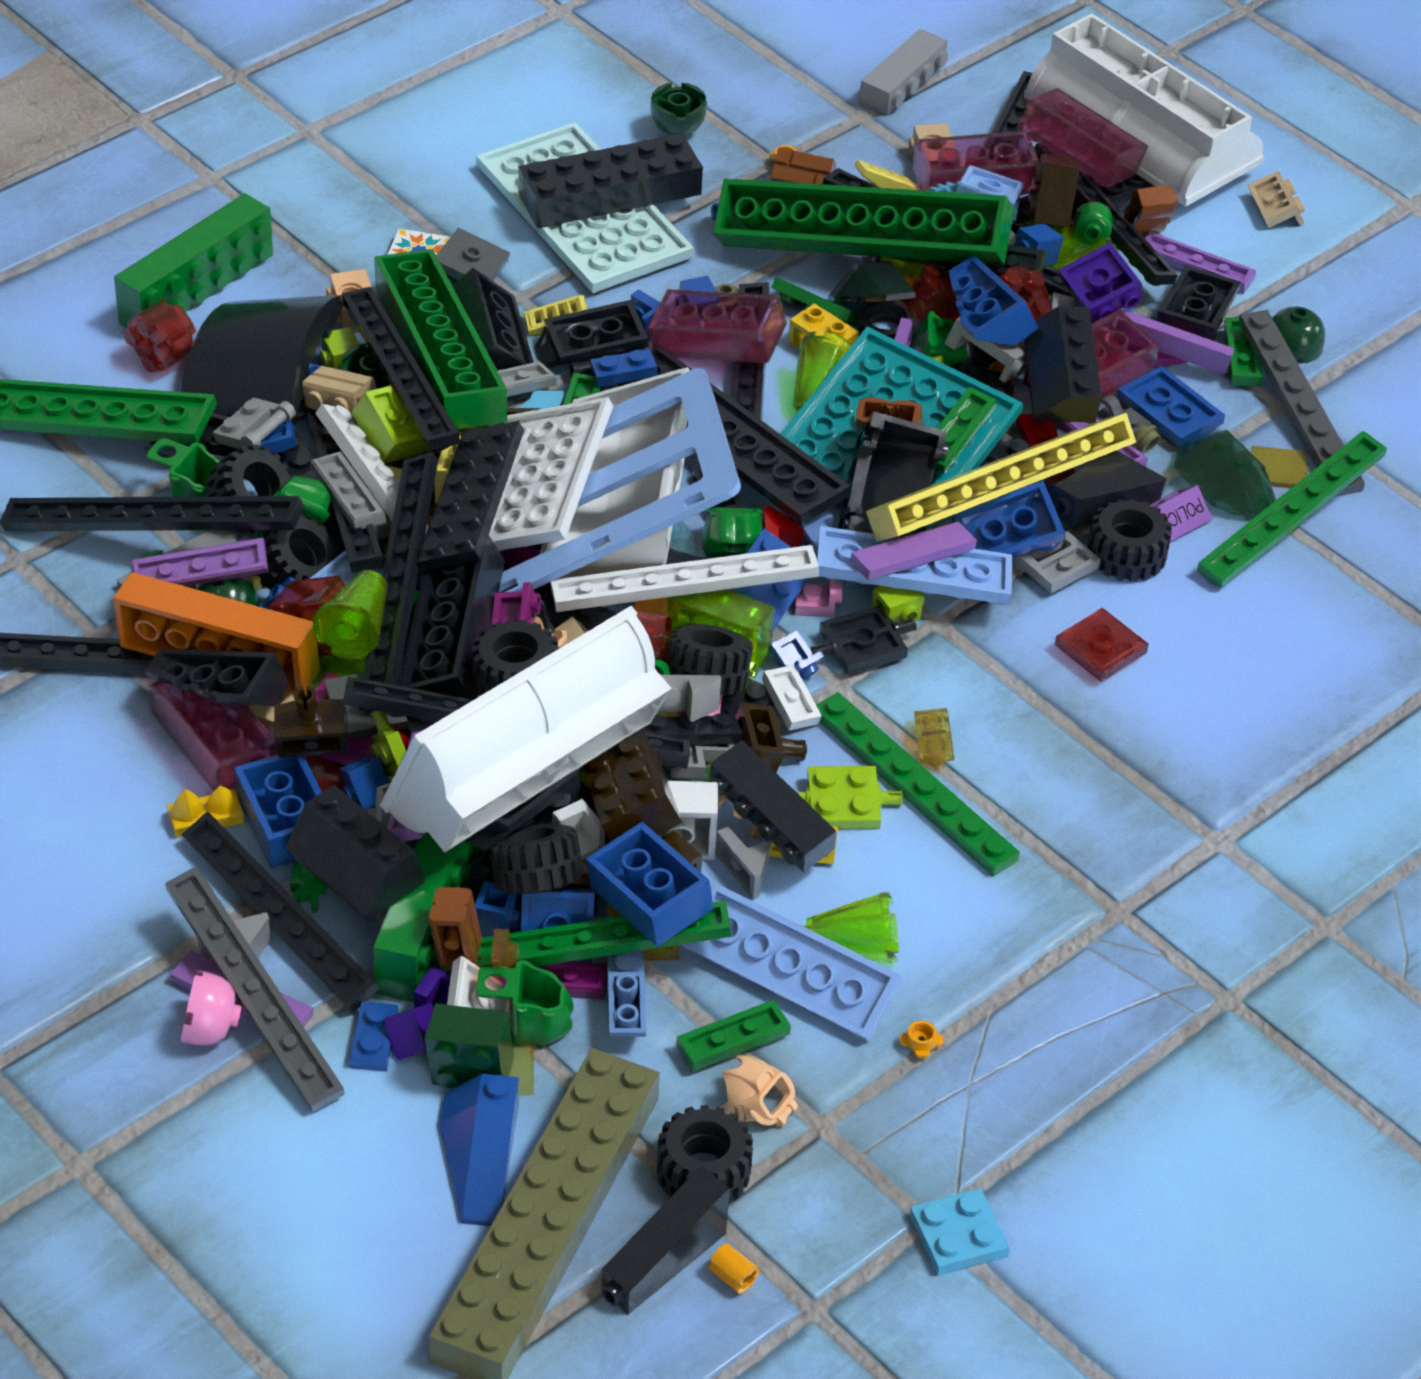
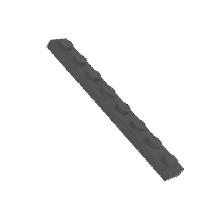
M1262 310L1240 314L1238 321L1240 328L1318 467L1344 446L1269 311ZM1361 476L1358 477L1335 497L1362 492L1365 485L1364 480Z
M196 866L166 882L165 887L172 900L224 979L232 985L235 996L311 1112L313 1113L343 1096L345 1093L340 1081L198 867Z

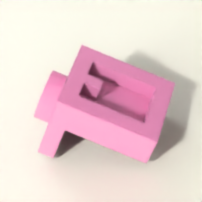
M828 579V584H804L795 598V615L834 617L835 603L841 604L842 584H836V579Z

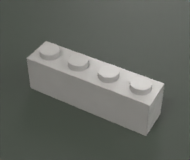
M919 29L861 81L859 104L888 116L895 108H899L906 98L914 94L925 81H929L939 68L945 66L948 60V40Z

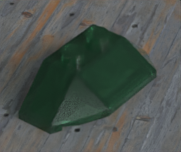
M1227 429L1203 434L1178 446L1174 469L1191 486L1198 485L1203 498L1210 505L1234 515L1244 516L1245 520L1251 521L1276 501L1265 466Z

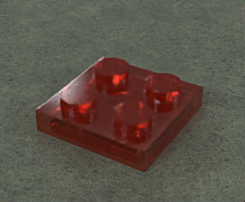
M1103 607L1061 632L1055 639L1056 647L1100 682L1145 655L1149 643Z

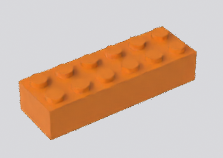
M134 572L129 575L113 597L120 647L155 656L159 649L276 653L289 682L288 687L284 691V693L288 694L289 692L294 693L301 686H303L304 693H306L307 686H311L320 672L316 626L313 621Z

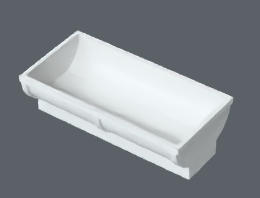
M1092 13L1052 34L1050 51L1035 68L1029 80L1027 90L1024 91L1023 98L1155 187L1170 185L1172 192H1175L1178 202L1185 207L1264 162L1265 156H1263L1262 140L1250 132L1252 122L1250 115Z
M686 367L577 398L573 400V403L608 397L612 405L615 406L690 370ZM677 403L601 439L589 474L685 430L687 418L683 404ZM685 458L577 507L566 539L558 542L542 543L540 554L678 491ZM673 525L557 579L666 565ZM608 541V542H606L605 544H603V545H601V546H599V547L594 548V550H596V549H598V548H600V547H602V546H604V545H607V544H609V543H611V542ZM612 605L600 606V607H601V608H605V607L612 606Z
M629 606L416 734L380 804L386 813L390 812L397 821L412 831L418 833L428 832L445 853L614 747L625 738L630 737L649 725L672 688L655 669L653 647L646 630L636 617L638 613L632 606Z

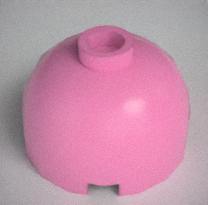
M196 970L186 1010V1023L183 1024L181 1043L196 1046L213 1045L225 1038L230 1026H238L242 1006L235 1004V991L232 985L223 977L210 972Z

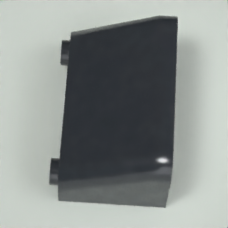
M873 411L861 427L856 440L847 484L851 487V496L843 500L838 529L874 534L866 513L867 510L929 487L934 468L939 461L944 462L948 452L949 444L945 443L947 431ZM926 526L897 537L903 538L926 531Z

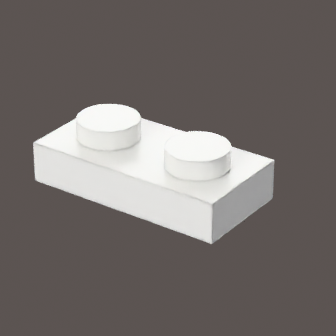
M794 665L764 671L761 680L789 731L819 724L821 714Z

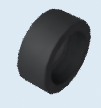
M897 300L868 302L859 311L857 331H859L860 336L866 327H870L895 340L898 328L890 330L880 329L873 326L872 323L888 321L899 325L901 318L911 319V322H913V336L915 315L910 307Z

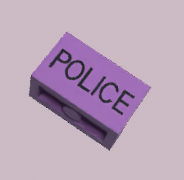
M1198 485L1178 489L1149 505L1151 507H1158L1161 509L1160 513L1167 515L1168 522L1172 525L1170 542L1212 520Z

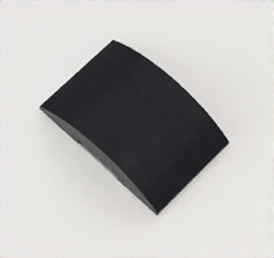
M342 295L244 300L221 304L208 315L194 339L184 370L181 392L215 394L217 405L213 413L229 417L235 414L252 398L277 404L287 401L297 412L304 396L302 383L311 375L309 370L310 362L321 338H329L344 306Z

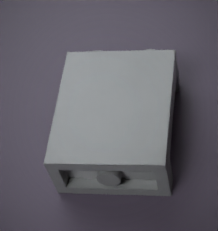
M960 318L956 319L944 343L953 350L969 341L1004 364L1005 368L999 378L1003 383L1013 377L1018 378L1027 369L1024 340L1015 345L976 340L963 328Z

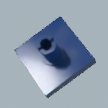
M558 888L541 893L522 894L521 932L594 921L595 891ZM592 958L576 960V962L592 963Z

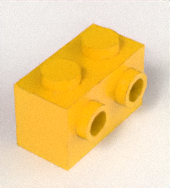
M814 303L790 319L788 343L832 370L857 340L859 331Z

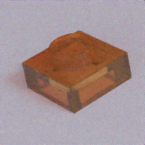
M494 929L491 955L492 967L511 968V965H516L518 960L517 943H512L509 929ZM494 975L495 978H503L501 976Z

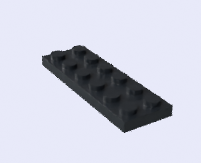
M519 420L509 423H498L495 426L478 430L471 429L462 433L460 444L457 446L416 561L421 572L481 560L524 433V428Z

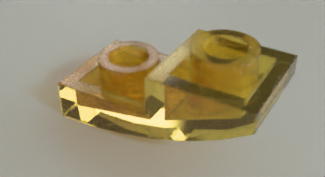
M947 708L914 711L920 764L928 763L929 765L936 766L942 765L947 761H953L954 752Z

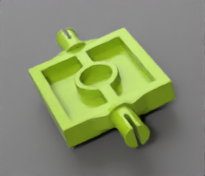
M375 710L370 714L373 717L378 732L372 735L374 744L371 745V751L373 756L378 757L380 762L383 763L388 781L391 783L406 753V749L399 732L394 731L393 726L390 725L386 713Z
M808 766L806 792H797L832 827H838V829H880V810L882 805H902L903 800L902 790H881L877 782L876 766Z

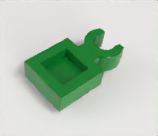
M294 860L290 880V891L293 892L292 898L298 904L305 901L310 902L312 913H316L319 909L318 894L326 895L327 886L298 861Z

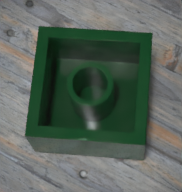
M435 1003L425 1036L433 1085L454 1088L480 1074L510 1075L514 1053L508 1012Z

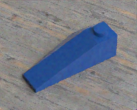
M970 256L948 271L957 300L956 305L960 312V322L963 328L976 340L1015 345L1027 339L1031 333L1039 329L1025 300L976 256Z
M480 1074L446 1092L444 1095L440 1130L452 1174L461 1222L464 1224L491 1226L504 1204L519 1107V1077Z

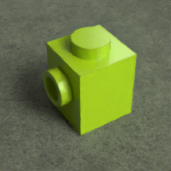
M350 326L333 330L329 338H321L322 351H320V358L323 366L341 370L343 354L349 348L360 344Z
M879 585L873 588L871 607L879 605L885 615L894 622L903 621L911 617L917 621L921 619L925 598L921 591L893 589Z

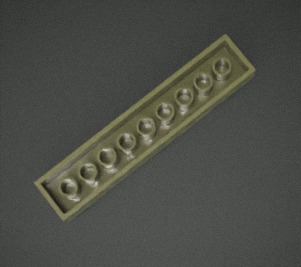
M594 1048L590 1049L430 1333L429 1357L431 1364L470 1379L509 1378L658 1101L660 1072Z

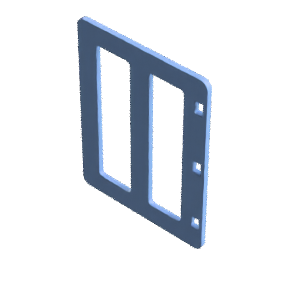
M703 368L692 369L613 406L602 439L677 403L683 404L688 427L681 432L589 474L577 507L694 453H697L703 474L702 479L504 571L499 592L514 585L518 586L505 592L522 591L523 582H531L533 589L538 588L726 501L740 491L741 484L709 377ZM704 498V500L699 501V502H697V503H695V504H693V505L687 507V505H689V504H691V503H694V502H696V501H698V500ZM609 541L611 542V543H609V544H607V545H604V546H602V547H600V548L594 550V548L599 547V546L605 544L606 542H609Z

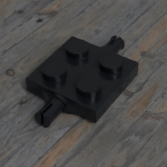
M878 605L820 622L819 632L826 643L811 646L810 650L813 655L822 651L825 657L829 655L834 656L846 674L850 675L907 658L908 648L900 635L916 631L917 626L912 617L894 622L885 615Z

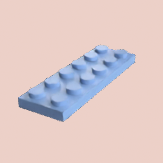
M820 526L816 557L820 577L853 581L860 584L887 586L893 589L921 591L927 594L934 593L954 596L960 599L968 598L989 603L1008 605L1010 603L1012 594V554L973 549L867 580L850 562L852 552L899 538L893 537L876 542L875 536L872 533Z
M714 882L711 886L713 902L726 900L732 937L681 944V946L869 1041L901 982L902 976Z

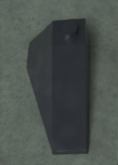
M880 255L862 257L863 263L853 264L829 294L828 301L833 303H842L848 300L850 302H876L916 297L915 291L890 261H880Z
M159 649L145 670L147 676L218 703L274 707V704H277L289 685L276 653Z

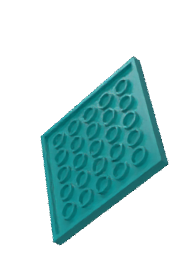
M866 327L780 434L847 483L858 437L855 417L860 399L875 397L887 400L890 403L900 400L916 402L922 406L923 425L936 429L969 386L996 399L994 411L949 469L943 473L934 468L930 485L932 486L979 468L1021 414L1023 403L870 327ZM936 522L926 525V531L930 530Z

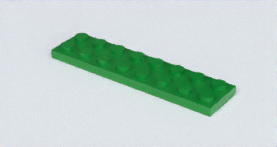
M0 379V429L149 440L154 442L166 438L177 443L193 444L199 441L217 405L215 394Z

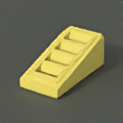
M857 160L854 163L856 169L864 178L880 188L917 190L915 184L906 176L861 160Z
M584 295L573 296L525 311L524 319L528 335H541L544 328V319L587 310Z

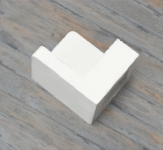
M583 799L552 812V824L571 826L577 830L582 860L604 847L605 831L597 815Z

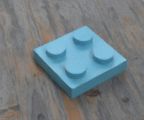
M981 1188L910 1206L909 1216L937 1276L1009 1256V1244Z

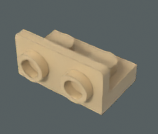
M1279 170L1247 185L1268 228L1293 216L1299 226L1304 224L1301 213L1305 212L1299 196L1292 197V195L1296 194L1295 189L1289 178L1283 179Z

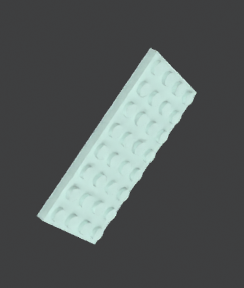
M576 122L476 155V165L592 293L694 257V247L654 205L537 229L518 194V166L556 159L561 156L601 150Z

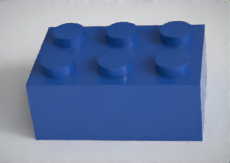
M278 755L234 767L235 789L239 803L270 868L293 862L295 859L286 851L287 843L305 803L322 792L305 757L279 758Z
M643 821L586 858L591 888L656 947L714 909L710 880Z

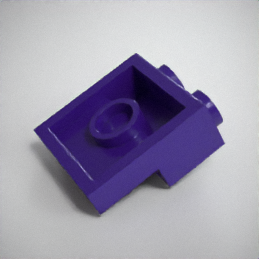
M1111 242L1058 269L1059 277L1074 296L1076 306L1089 307L1091 324L1096 321L1099 323L1109 321L1115 311L1123 307L1131 309L1143 297L1141 281Z

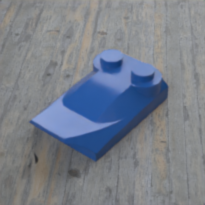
M1043 480L953 514L952 523L959 521L977 540L975 549L1012 554V557L1036 549L1041 551L1053 550L1062 540L1066 539L1065 531Z

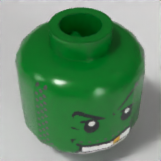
M1088 202L1077 210L1074 219V234L1080 242L1089 246H1097L1104 243L1110 237L1113 218L1109 208L1099 202Z

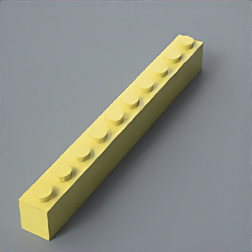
M1127 413L1097 421L1096 423L867 510L866 513L876 542L897 537L1134 444L1136 440Z

